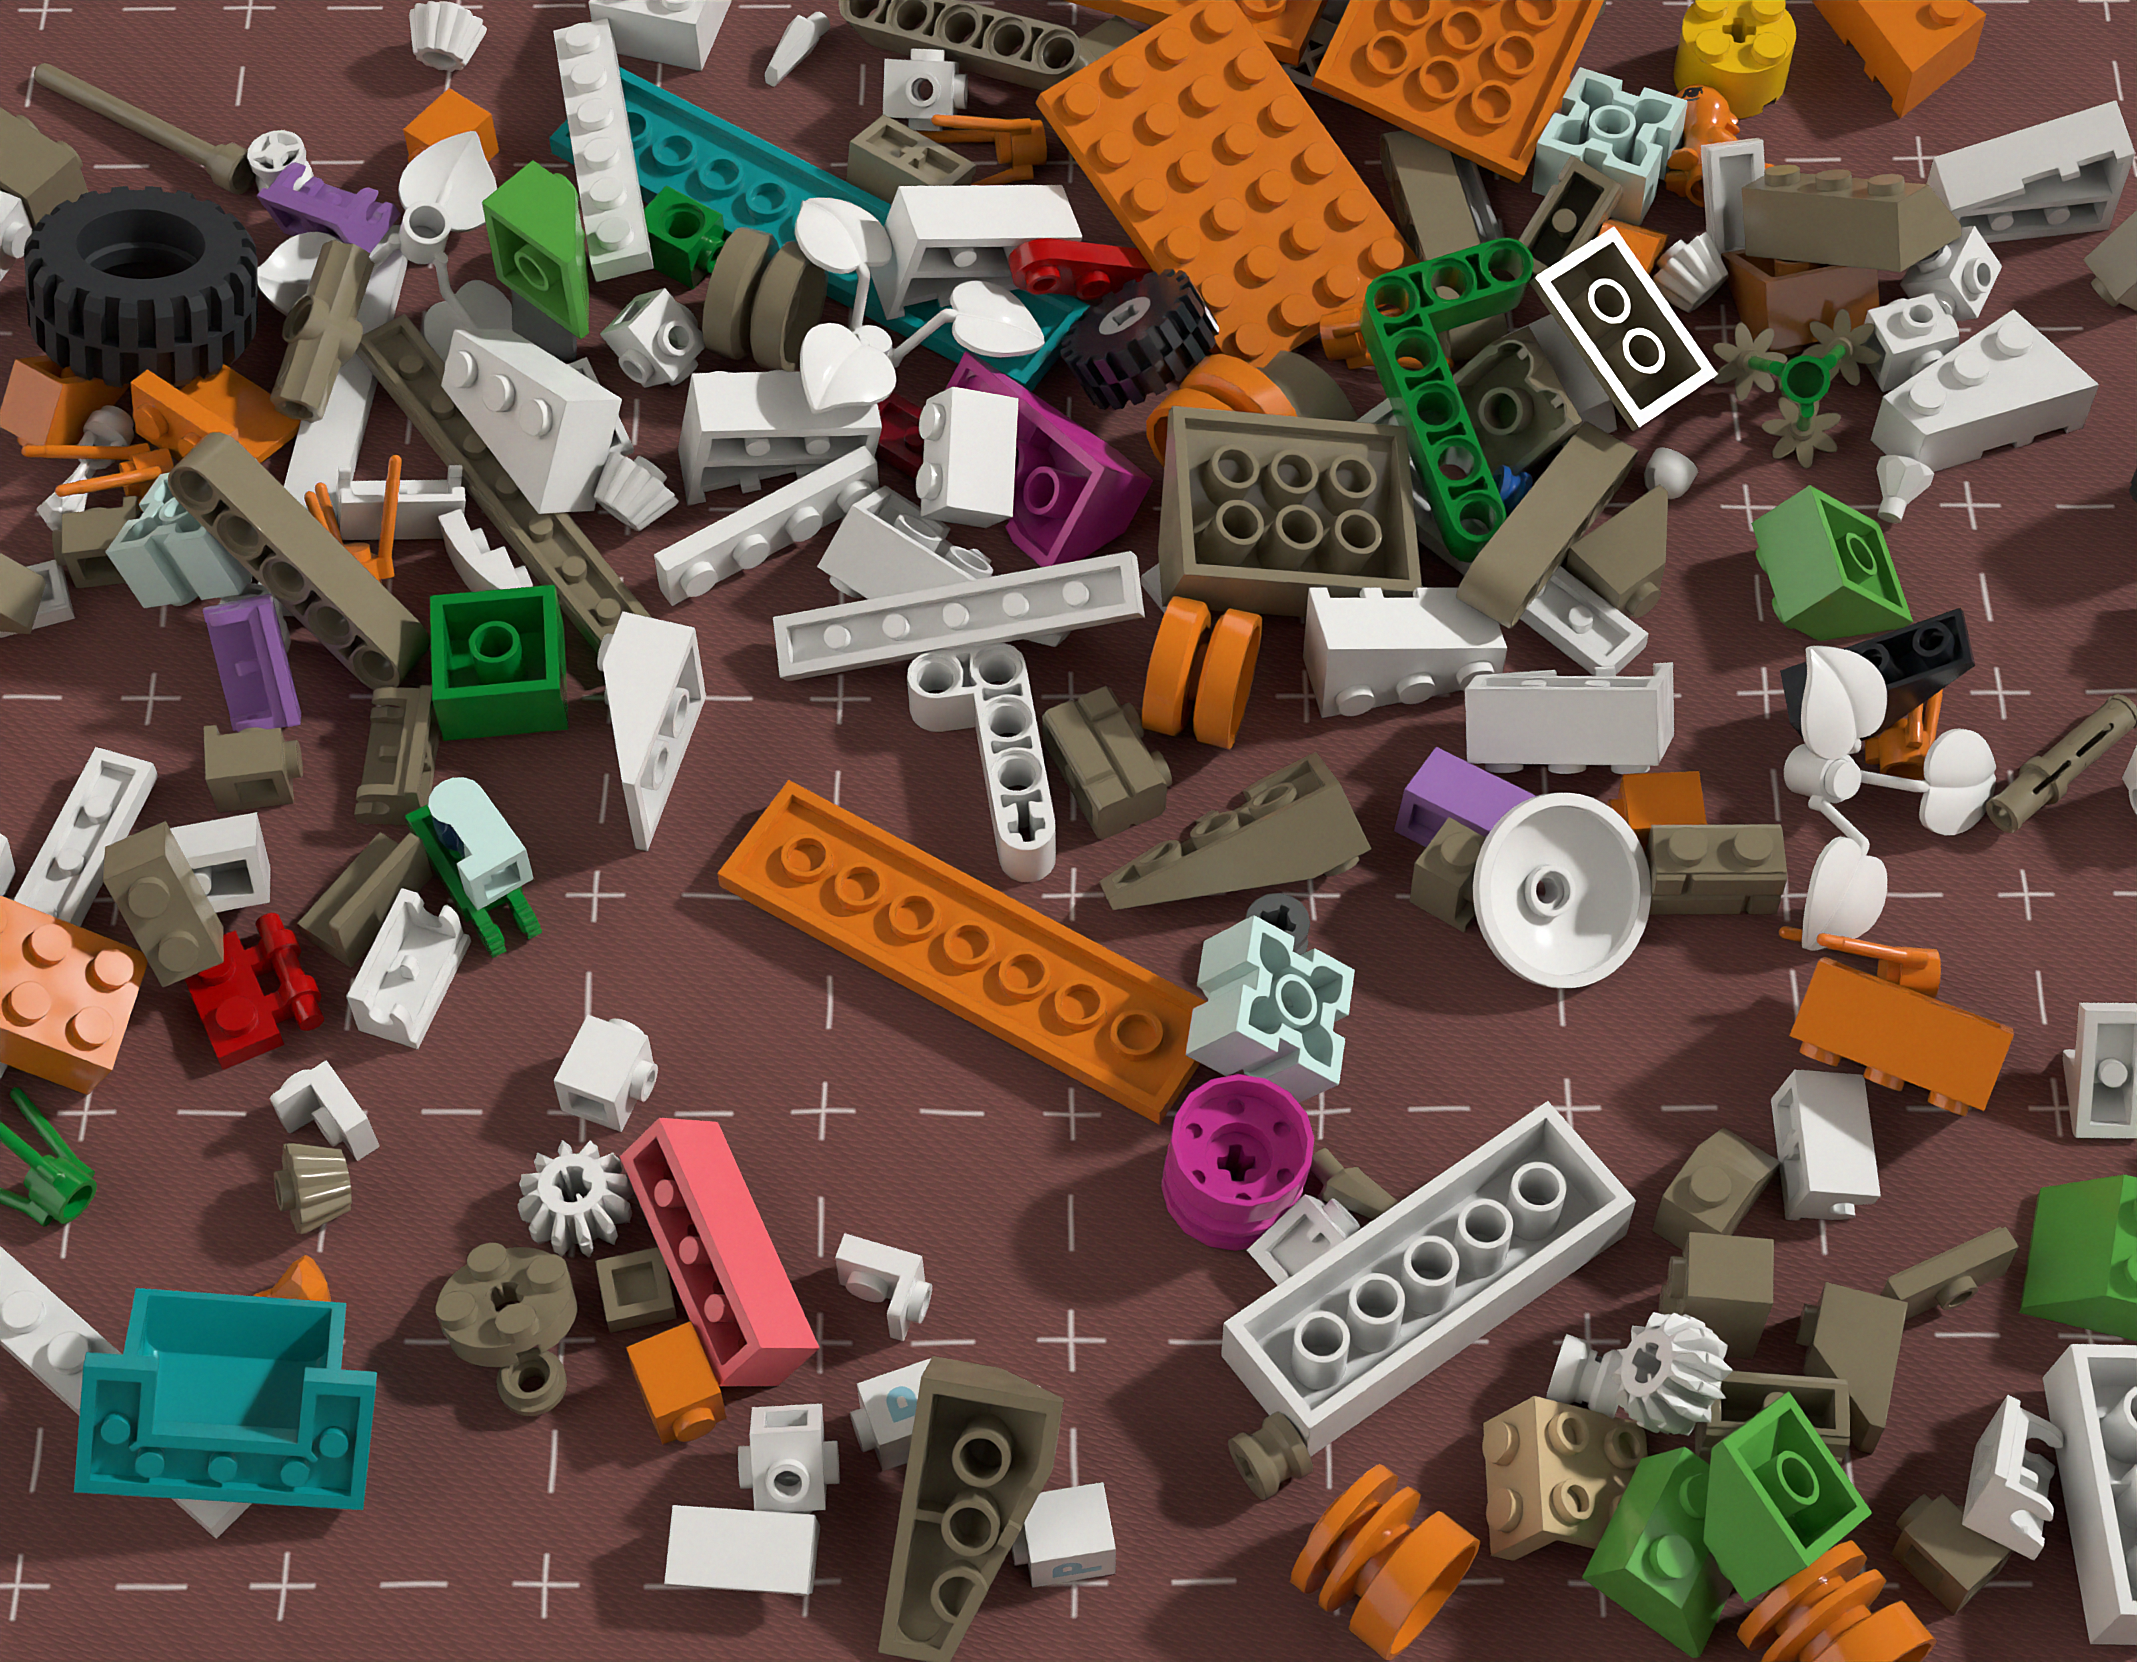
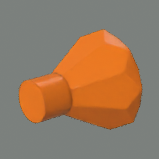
M307 1255L294 1261L273 1288L253 1295L257 1297L331 1302V1296L323 1272L314 1259Z

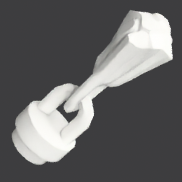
M111 405L103 406L101 410L93 411L83 427L84 436L78 446H93V444L96 446H130L134 439V431L132 429L134 421L129 414L118 407ZM78 459L81 462L80 465L63 484L90 479L96 469H105L114 463L115 460ZM54 492L36 510L52 531L54 529H62V514L84 511L88 493L59 497Z

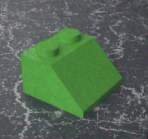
M532 160L482 201L496 276L499 281L581 340L589 333V267L584 243L585 233L581 226L578 208L579 196L573 184L565 176L559 173L552 174Z
M1809 485L1751 523L1759 545L1756 549L1757 560L1769 576L1775 597L1772 599L1774 612L1787 628H1795L1818 641L1895 630L1913 623L1878 522Z
M2123 1174L2042 1187L2037 1197L2019 1313L2137 1341V1177Z
M1789 1391L1712 1447L1703 1541L1715 1557L1720 1572L1733 1584L1745 1603L1806 1569L1872 1514Z
M1682 1447L1640 1460L1582 1578L1687 1655L1696 1658L1701 1656L1734 1586L1720 1572L1715 1557L1703 1541L1710 1465L1686 1447Z

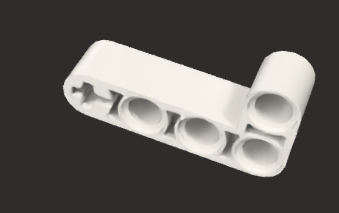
M1006 643L930 651L921 654L912 661L907 675L909 707L913 721L921 728L932 732L976 728L997 852L1002 870L1010 878L1019 882H1035L1043 879L1051 873L1056 860L1055 818L1028 673L1022 653L1014 646ZM995 681H1004V682H1006L1005 684H1002V685H992V684H990V683L995 682ZM932 690H944V691H945V692H942V693H939V694L928 693L929 691H932ZM1003 733H1014V734H1017L1016 736H1013V737H1001V736H998V735L1003 734ZM1014 785L1027 787V789L1021 791H1012L1007 788ZM1029 826L1031 842H1023L1019 828Z

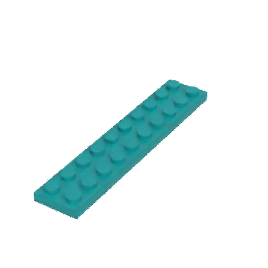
M619 67L643 201L650 203L667 185L723 215L726 240L737 228L748 227L773 234L779 248L786 242L797 241L795 235L796 219L799 215L802 201L810 198H833L852 203L869 212L884 227L892 206L891 204ZM567 119L553 133L549 141L552 154L575 165ZM856 270L846 274L829 271L826 296L854 309L858 286ZM870 274L864 315L907 338L911 337L940 311L953 309L951 305L940 307L938 299L904 306L905 316L887 320ZM1011 290L1010 292L1028 309L1044 335L1045 344L1043 347L1027 355L990 357L972 352L961 346L954 339L952 333L953 322L941 325L920 344L958 364L965 351L974 353L1032 392L1061 356L1060 350L1063 349L1061 345L1062 340L1065 336L1071 335L1068 329L1075 321L1084 320L1085 317L1082 313L1090 305L1070 295L1053 293L1036 295L1026 290Z

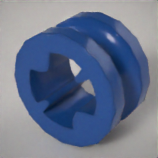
M1500 465L1492 477L1508 518L1532 488V476L1526 472H1520L1518 476H1514L1511 474L1510 467Z

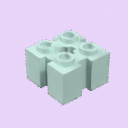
M1580 67L1563 96L1561 114L1554 112L1537 142L1532 192L1546 196L1552 185H1558V175L1572 155L1622 185L1623 196L1610 217L1640 226L1656 197L1658 178L1664 180L1666 173L1671 169L1666 166L1668 158H1670L1673 150L1681 149L1688 101L1645 87L1640 96H1635L1621 91L1623 80Z
M169 473L160 474L139 503L140 508L144 512L139 519L127 520L106 550V554L143 608L169 604L182 606L193 601L198 596L201 600L218 597L222 599L225 596L239 595L244 592L245 586L252 582L251 577L253 575L175 499L168 486Z
M1253 915L1204 941L1197 986L1203 989L1208 1002L1193 1009L1186 1056L1225 1076L1243 1069L1244 1074L1247 1076L1266 1078L1290 1092L1297 1102L1300 1103L1339 1085L1345 1038L1333 1032L1334 1022L1349 1015L1355 970L1315 948L1302 955H1298L1293 952L1295 937Z

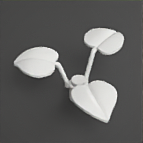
M476 131L461 133L441 140L421 152L407 165L402 173L398 191L401 205L406 210L400 232L390 234L387 243L370 258L375 263L372 272L395 250H400L408 260L414 263H433L435 265L439 290L445 301L433 305L426 313L423 322V337L444 363L449 354L454 330H512V305L501 291L484 281L473 280L464 284L454 294L450 287L447 271L448 256L444 253L449 232H469L484 225L486 222L482 201L497 190L495 177L485 158ZM307 232L289 238L257 268L258 290L274 308L287 316L293 305L307 292L322 245L331 240L342 241L321 232Z
M810 198L802 201L795 223V235L800 249L812 263L827 271L846 274L856 270L858 275V286L849 328L835 323L820 324L813 327L802 342L800 351L801 379L812 414L816 415L837 408L868 406L885 400L895 387L896 375L894 368L899 366L905 355L945 323L953 322L952 333L954 339L961 346L985 356H1022L1040 350L1045 344L1044 335L1028 309L1015 295L1000 285L991 282L968 281L955 287L952 292L950 303L953 309L940 311L896 349L892 348V340L883 329L873 325L862 326L870 282V270L868 267L885 266L892 256V244L885 228L869 212L843 200Z
M1811 646L1805 649L1807 679L1801 708V729L1805 744L1799 745L1792 750L1784 766V780L1787 787L1794 793L1811 797L1808 802L1809 808L1821 811L1848 837L1834 838L1826 845L1819 855L1812 872L1802 930V948L1811 951L1827 948L1817 943V936L1821 933L1855 939L1867 932L1880 916L1887 894V872L1884 863L1876 857L1867 855L1870 845L1869 840L1830 803H1839L1851 798L1858 791L1860 783L1912 792H1924L1919 811L1922 825L1931 832L1942 835H1956L1967 831L1983 817L1986 812V803L1993 798L1996 784L1994 774L1996 764L1986 740L1974 731L1960 728L1942 733L1933 742L1925 757V780H1913L1860 770L1848 754L1859 752L1861 749L1860 738L1873 734L1881 726L1887 705L1885 681L1879 670L1864 657L1848 650L1827 646Z

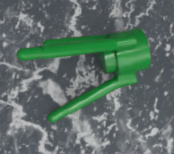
M14 1087L10 1091V1097L58 1158L55 1159L52 1155L42 1157L0 1121V1141L31 1167L24 1179V1187L29 1190V1198L0 1187V1203L26 1213L43 1227L49 1225L53 1218L61 1224H67L77 1218L92 1201L97 1190V1183L93 1179L95 1171L76 1157L22 1089Z

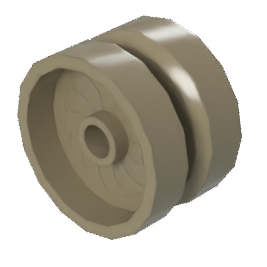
M748 227L737 228L726 240L709 281L702 325L705 347L710 353L735 360L744 359L752 352L754 360L759 367L773 371L795 372L800 366V351L805 336L813 327L820 323L827 294L829 271L812 263L795 240L786 242L779 248L773 234Z

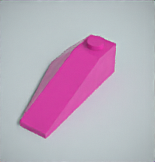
M965 351L945 390L951 387H958L1018 398L1013 517L1008 519L1009 523L1005 526L1013 543L1038 565L1047 567L1080 561L1125 533L1153 479L1118 450L974 353Z

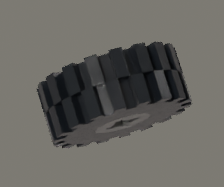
M1165 269L1159 276L1156 271L1145 274L1140 282L1132 279L1124 283L1123 289L1116 294L1110 291L1101 297L1104 302L1097 307L1091 305L1082 313L1085 317L1084 320L1075 321L1068 329L1071 335L1063 338L1061 343L1063 349L1060 352L1094 406L1097 405L1099 409L1106 410L1111 405L1114 410L1123 409L1130 400L1133 405L1144 402L1146 395L1152 392L1157 396L1167 390L1166 384L1176 379L1179 382L1189 374L1186 369L1191 365L1197 366L1205 357L1203 351L1214 347L1216 343L1214 336L1219 334V327L1190 277L1182 270L1176 273L1174 269Z

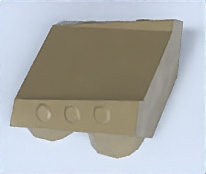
M1529 326L1491 342L1453 375L1492 476L1500 465L1510 467L1511 474L1514 476H1518L1520 472L1528 473L1572 436L1583 422Z

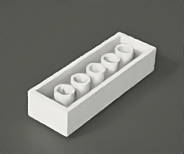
M1547 1101L1225 1321L1223 1325L1221 1356L1269 1415L1279 1411L1292 1423L1311 1457L1627 1234L1636 1200Z

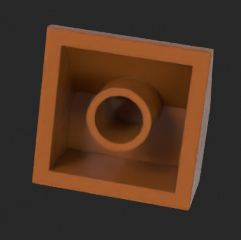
M1745 249L1721 253V260L1729 275L1726 280L1740 319L1750 331L1752 340L1767 328L1774 330V338L1768 348L1769 352H1777L1784 355L1794 354L1802 351L1804 344L1818 342L1810 330V323L1818 321L1826 324L1833 330L1834 320L1841 309H1845L1849 313L1852 331L1864 324L1868 310L1879 307L1878 270L1746 256Z

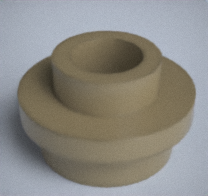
M532 1347L527 1351L516 1353L519 1363L500 1367L497 1375V1390L502 1402L508 1409L523 1416H537L550 1411L561 1401L566 1391L567 1377L563 1364L553 1353L549 1351L540 1353L539 1348ZM537 1376L545 1380L542 1388L537 1391L527 1393L521 1390L522 1383L530 1377Z

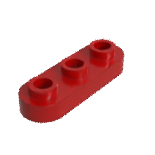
M1042 238L1026 242L1015 248L1008 257L1012 280L1017 288L1036 295L1053 293L1078 296L1084 300L1102 299L1101 297L1110 291L1116 294L1123 289L1124 283L1132 279L1140 282L1145 274L1154 272L1138 248Z

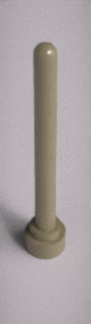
M42 63L35 68L34 77L40 85L205 166L207 173L217 186L239 195L246 192L254 183L256 174L253 173L249 164L247 149L235 143L214 146L48 63Z

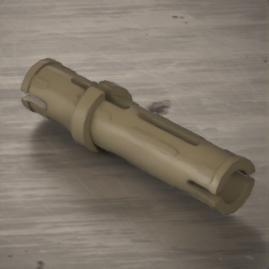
M2114 694L2042 757H2031L2020 767L2019 777L1986 803V811L1990 820L2002 831L2013 833L2043 805L2057 803L2067 794V785L2097 761L2102 754L2125 734L2137 727L2136 705L2124 695Z

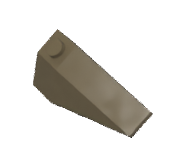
M932 1356L920 1380L878 1653L926 1662L951 1661L1036 1499L1052 1473L1063 1411V1398L1002 1368Z

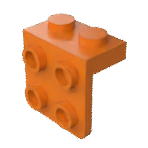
M224 364L217 374L206 379L198 376L181 390L170 385L148 369L130 382L136 433L160 449L168 448L170 455L179 462L205 435L212 432H221L238 441L261 464L295 437L299 431L300 419H291L274 410L275 405L270 401V393Z

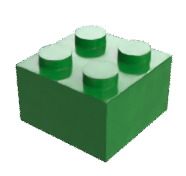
M555 584L430 596L432 701L443 741L569 729L564 624Z

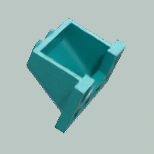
M136 1288L123 1355L86 1352L74 1492L363 1510L377 1372L341 1370L346 1303Z

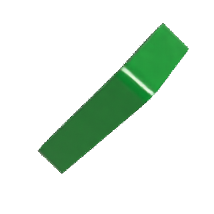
M1511 238L1495 239L1380 275L1367 287L1359 320L1363 338L1385 394L1389 398L1393 414L1399 426H1406L1408 451L1444 544L1453 557L1466 563H1473L1507 517L1504 504L1436 334L1508 312L1520 304L1524 298L1534 262L1527 246ZM1494 269L1507 270L1516 280L1510 282L1499 281L1491 275L1490 271ZM1442 286L1449 287L1456 291L1459 297L1451 300L1443 299L1436 295L1433 289ZM1381 304H1391L1399 308L1403 314L1399 317H1387L1378 312L1376 307ZM1402 357H1412L1420 361L1424 368L1420 371L1405 370L1396 360ZM1427 410L1435 411L1442 415L1446 422L1442 425H1429L1420 419L1418 413ZM1447 464L1457 465L1465 471L1468 477L1463 480L1448 479L1441 473L1439 467ZM1471 518L1480 520L1487 526L1489 533L1478 536L1470 534L1464 530L1460 522Z

